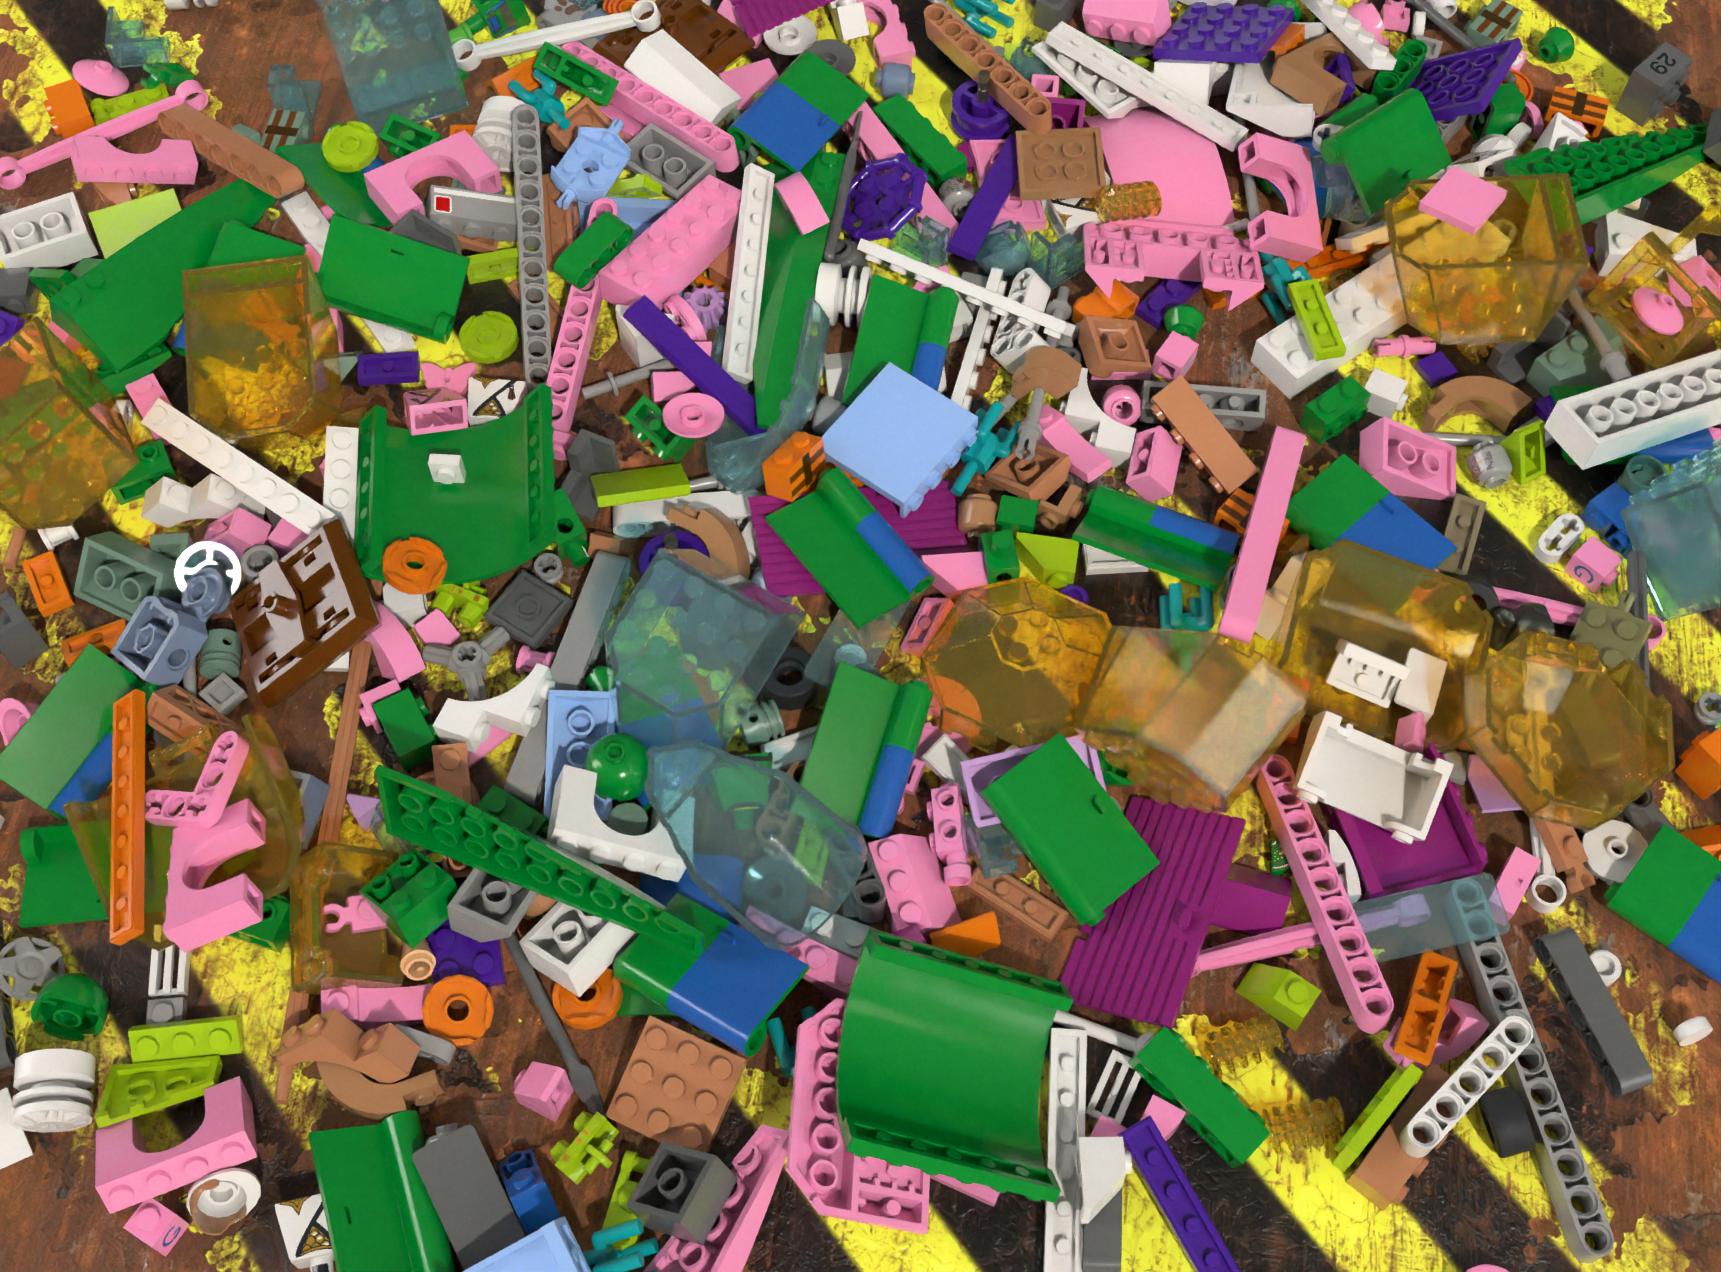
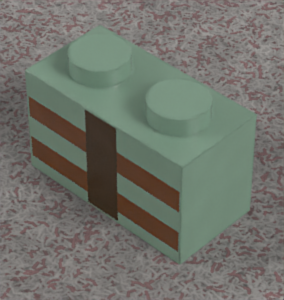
M1492 0L1488 6L1484 4L1481 7L1474 21L1469 20L1463 33L1480 47L1507 41L1516 32L1524 11L1503 0Z
M273 108L260 146L278 155L275 151L276 146L308 144L313 138L314 130L312 124L309 123L306 112Z

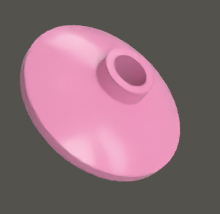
M86 59L80 60L73 65L72 75L75 80L92 92L106 96H119L128 91L129 80L126 75L106 61Z
M1650 287L1638 288L1632 294L1631 304L1633 310L1649 328L1664 335L1677 334L1683 328L1684 320L1682 313L1672 297Z
M685 393L671 399L665 405L662 416L665 426L672 433L686 438H699L710 435L721 427L724 421V409L720 402L712 396L702 393Z

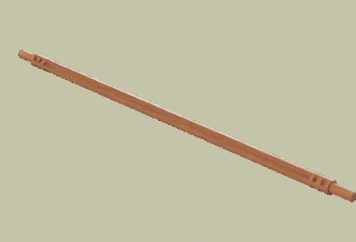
M365 577L370 597L379 603L382 597L384 582ZM365 640L356 645L351 653L328 785L331 787L322 811L281 1039L291 1027H298L306 1023L325 919V914L322 913V910L328 902L360 721L358 709L362 708L363 704L359 695L365 693L372 653L371 643ZM277 1060L276 1067L279 1068L273 1102L288 1104L294 1070L298 1069L299 1063L286 1067Z

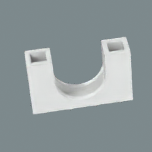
M564 764L554 788L547 840L596 863H604L624 868L628 871L656 876L663 880L679 882L690 861L695 799L662 790L652 810L650 832L638 836L621 834L605 825L596 813L594 795L597 773Z

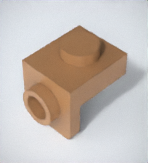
M1070 484L1058 506L1040 500L1036 520L1049 529L1064 532L1071 518L1077 519L1083 508L1084 502L1080 501L1082 488Z

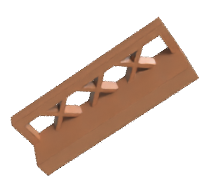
M551 173L542 175L546 261L547 268L551 273L554 272L557 258L581 235L578 199L577 201L573 200L567 210H563V206L559 208L556 202L563 192L556 189L550 178Z
M177 684L154 691L145 708V723L204 762H207L216 740L223 733L234 731L249 742V751L236 780V783L242 787L246 784L254 761L271 765L277 762L281 756V752Z

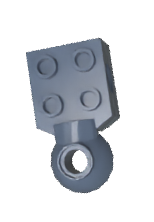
M210 567L200 569L188 580L183 590L181 605L164 597H144L110 653L144 681L162 688L173 684L178 685L208 638L205 624L212 614L224 611L230 602L231 595L228 588H226L224 578L216 569Z

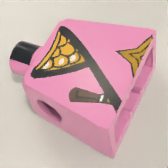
M446 388L403 393L405 423L412 436L468 428L467 401L465 397Z

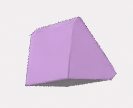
M347 794L346 799L363 833L384 819L379 798Z

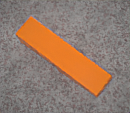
M1424 948L1415 965L1393 1048L1394 1052L1427 1067L1429 1066L1447 1010L1445 1005L1458 962Z

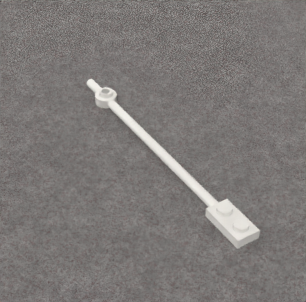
M813 906L801 934L858 961L869 928L872 927ZM1058 1009L1053 1020L1054 1023L1070 1029L1087 1030L1088 1036L1133 1052V1055L1155 1033L1148 1032L1137 1039Z

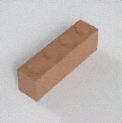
M1179 375L1150 399V402L1153 404L1150 407L1152 413L1160 422L1166 420L1172 428L1169 433L1179 446L1185 444L1191 451V454L1188 455L1189 459L1199 470L1204 468L1211 476L1208 482L1218 494L1223 491L1226 496L1259 471L1182 375Z
M1435 1063L1422 1076L1346 1182L1382 1211L1391 1203L1396 1206L1401 1203L1410 1190L1405 1183L1411 1174L1418 1178L1430 1162L1425 1156L1416 1158L1406 1154L1400 1146L1399 1135L1410 1120L1451 1077L1450 1074ZM1460 1083V1086H1461L1465 1091H1467V1092H1470V1091H1471V1090H1470L1469 1088H1467L1465 1085H1463L1462 1083ZM1436 1105L1440 1115L1446 1118L1451 1117L1449 1110L1445 1106ZM1413 1130L1415 1139L1420 1143L1426 1144L1428 1141L1426 1135L1420 1130ZM1450 1132L1434 1147L1436 1150L1442 1145Z

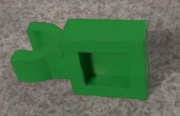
M155 62V65L144 63L143 69L151 73V76L147 79H141L140 84L146 89H152L159 86L161 81H163L168 86L178 87L184 81L193 80L194 74L179 63Z

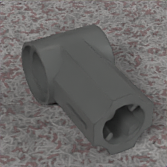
M1632 781L1613 798L1611 805L1615 815L1622 820L1629 821L1641 833L1648 845L1663 824L1678 832L1653 802L1654 793L1652 789L1644 782ZM1628 797L1632 798L1636 804L1632 803Z

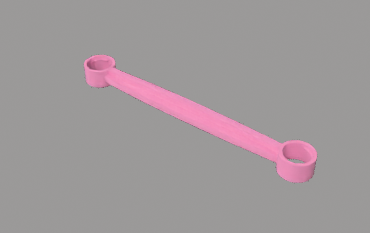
M187 80L177 87L175 95L131 111L74 136L98 135L99 137H104L109 142L157 121L158 113L185 103L201 111L208 104V95L198 81ZM198 93L195 98L185 100L190 94ZM74 136L20 160L8 156L0 158V187L7 190L16 189L25 182L26 174L70 158ZM16 170L9 176H2L6 171Z
M1436 568L1426 577L1432 582L1433 587L1424 588L1417 585L1411 596L1418 600H1428L1435 594H1440L1443 586L1451 578L1441 577L1439 570ZM1493 587L1499 599L1500 608L1504 607L1505 609L1515 610L1521 604L1529 602L1540 603L1546 606L1553 623L1575 627L1585 608ZM1467 594L1458 599L1481 606L1480 598L1474 594ZM1648 614V622L1652 623L1653 627L1651 630L1655 634V639L1648 638L1649 650H1652L1664 637L1666 628L1661 619L1655 615Z
M1412 895L1402 898L1391 906L1355 912L1364 934L1397 925L1399 928L1415 926L1431 917L1423 895ZM1313 922L1263 933L1201 950L1191 978L1197 976L1202 971L1289 954L1294 950L1310 949L1323 944Z

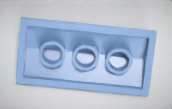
M549 689L544 816L549 821L555 784L564 764L585 770L586 755L590 747L599 738L614 733L615 692ZM595 793L594 807L596 813L603 823H607L608 816L612 810V799L600 798Z

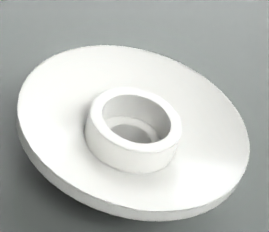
M802 15L792 18L791 21L783 22L782 25L774 26L775 28L766 30L763 33L766 45L774 52L783 55L801 54L810 44L812 45L816 42L817 30L814 23Z

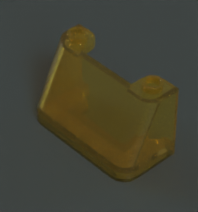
M323 841L295 861L290 873L291 987L295 993L321 994V990L353 985L362 988H395L403 985L405 974L400 968V958L396 955H387L386 928L351 934L350 924L335 933H328L325 931L326 925L338 922V917L333 913H322L323 908L328 904H338L343 908L347 907V897L361 895L359 893L360 889L398 860V852Z

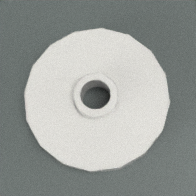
M1603 820L1590 832L1585 833L1581 840L1584 851L1589 859L1583 863L1584 867L1592 873L1595 879L1598 880L1600 878L1602 881L1607 882L1606 884L1611 885L1614 881L1621 884L1648 847L1647 841L1638 830L1628 823L1617 820ZM1612 847L1617 848L1621 854H1616Z

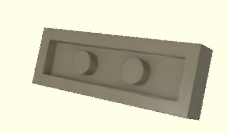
M1456 493L1443 536L1458 548L1437 568L1441 577L1452 579L1460 575H1467L1487 502Z

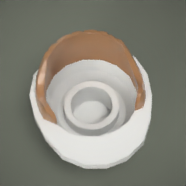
M240 1168L219 1170L196 1181L188 1191L186 1204L195 1226L207 1235H221L233 1223L243 1219L256 1205L261 1196L260 1181L255 1174Z

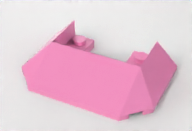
M1114 215L1103 218V223L1099 225L1092 222L1083 225L1085 271L1109 299L1114 279L1127 283L1144 281V276L1202 282L1203 288H1208L1214 292L1224 290L1227 310L1229 312L1262 290L1265 284L1258 251L1251 250L1248 238L1242 242L1233 236L1234 231L1226 227Z
M836 998L821 1011L798 1026L786 1171L819 1215L925 1235L928 1233L930 1175L917 1168L905 1165L897 1167L887 1163L885 1160L869 1156L861 1158L853 1155L850 1151H846L837 1117L835 1093L837 1052L846 1000Z

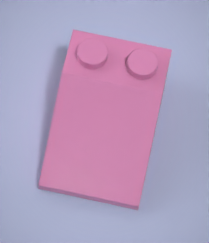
M1385 416L1360 431L1359 466L1392 494L1453 501L1456 495L1455 446Z

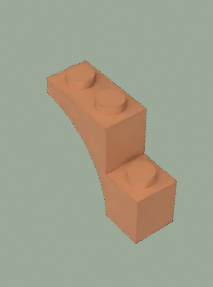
M333 1008L322 1015H314L308 1022L298 1027H291L281 1039L283 1045L276 1059L286 1067L308 1061L335 1063L362 1072L380 1084L386 1085L409 1076L421 1047L390 1022L376 1029L371 1028L364 1032L340 1011Z

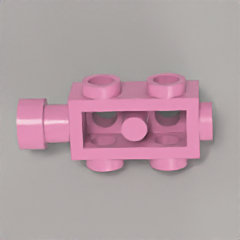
M946 783L941 785L940 788L931 789L932 801L927 802L929 821H934V833L929 834L932 853H937L942 864H947L944 868L945 884L949 886H964L972 882L971 867L967 865L969 845L967 843L964 800L959 784Z

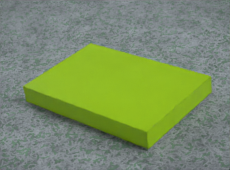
M172 188L89 212L88 215L104 258L107 259L134 239L182 209L175 189Z
M681 463L590 476L591 487L597 505L600 508L688 496L691 494L690 483Z

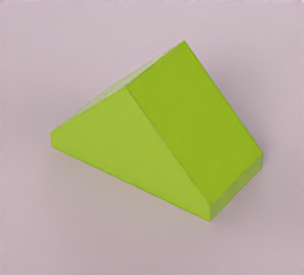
M1541 419L1516 430L1499 443V445L1504 446L1512 464V475L1520 485L1546 474L1545 422Z

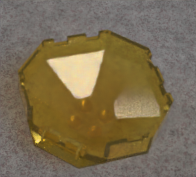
M1020 577L963 590L923 651L919 678L922 682L929 685V690L934 694L930 708L938 730L948 735H951L954 731L969 738L968 744L986 753L995 752L997 737L1018 746V748L1046 743L1059 732L1065 738L1090 733L1093 727L1096 728L1102 725L1116 696H1119L1123 689L1129 664L1105 612L1029 578Z
M1527 630L1464 677L1465 740L1528 817L1592 831L1618 816L1626 806L1637 800L1657 780L1675 768L1672 705L1663 694L1656 698L1643 683L1648 677L1634 660L1627 658L1611 670H1608L1598 658L1599 649L1594 647L1593 643L1587 642L1583 644L1550 636L1547 632L1536 633Z

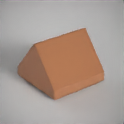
M603 531L592 532L590 534L588 555L593 560L598 551L621 556L628 539L627 537Z

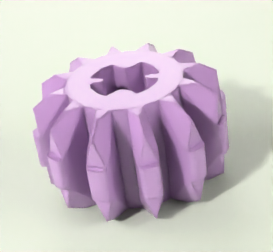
M706 284L701 289L693 286L692 293H684L683 299L698 316L705 333H707L708 329L718 332L719 325H726L729 308L728 298L725 292L719 291L717 285L711 289Z

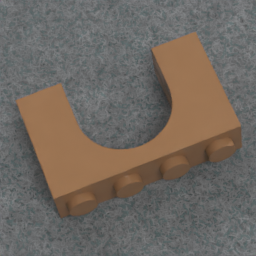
M1330 32L1300 48L1294 49L1284 56L1278 57L1272 66L1273 74L1270 83L1303 104H1313V111L1323 116L1338 107L1347 83L1323 69L1339 51L1348 56L1354 83L1367 91L1372 89L1376 76L1381 70L1369 69L1333 32Z

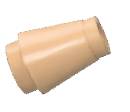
M423 939L413 949L403 942L400 963L401 971L412 980L418 981L429 977L436 965V959L426 940Z

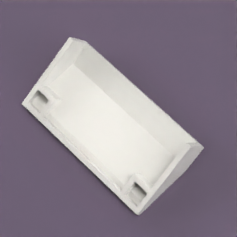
M1291 22L1293 24H1305V45L1327 33V26L1323 22ZM1268 51L1259 64L1236 62L1227 98L1226 111L1283 137L1295 139L1312 137L1316 114L1313 111V104H1303L1270 83L1273 74L1272 66L1275 62V51Z

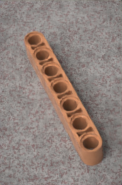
M933 3L925 8L924 20L927 37L977 84L979 72L981 70H988L990 72L988 94L1030 133L1038 136L1047 134L1052 128L1050 101L945 5Z
M185 103L158 113L159 126L167 136L174 140H191L196 153L276 199L298 191L305 186L304 177L299 168Z

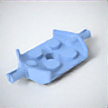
M615 118L607 129L580 126L578 128V137L556 168L553 165L551 166L550 178L556 189L563 192L556 202L559 208L563 206V210H567L573 200L577 201V199L592 204L597 199L604 198L631 156V149L618 135L624 127V122L621 119L618 122V118ZM594 168L597 171L589 173L586 172L584 169Z

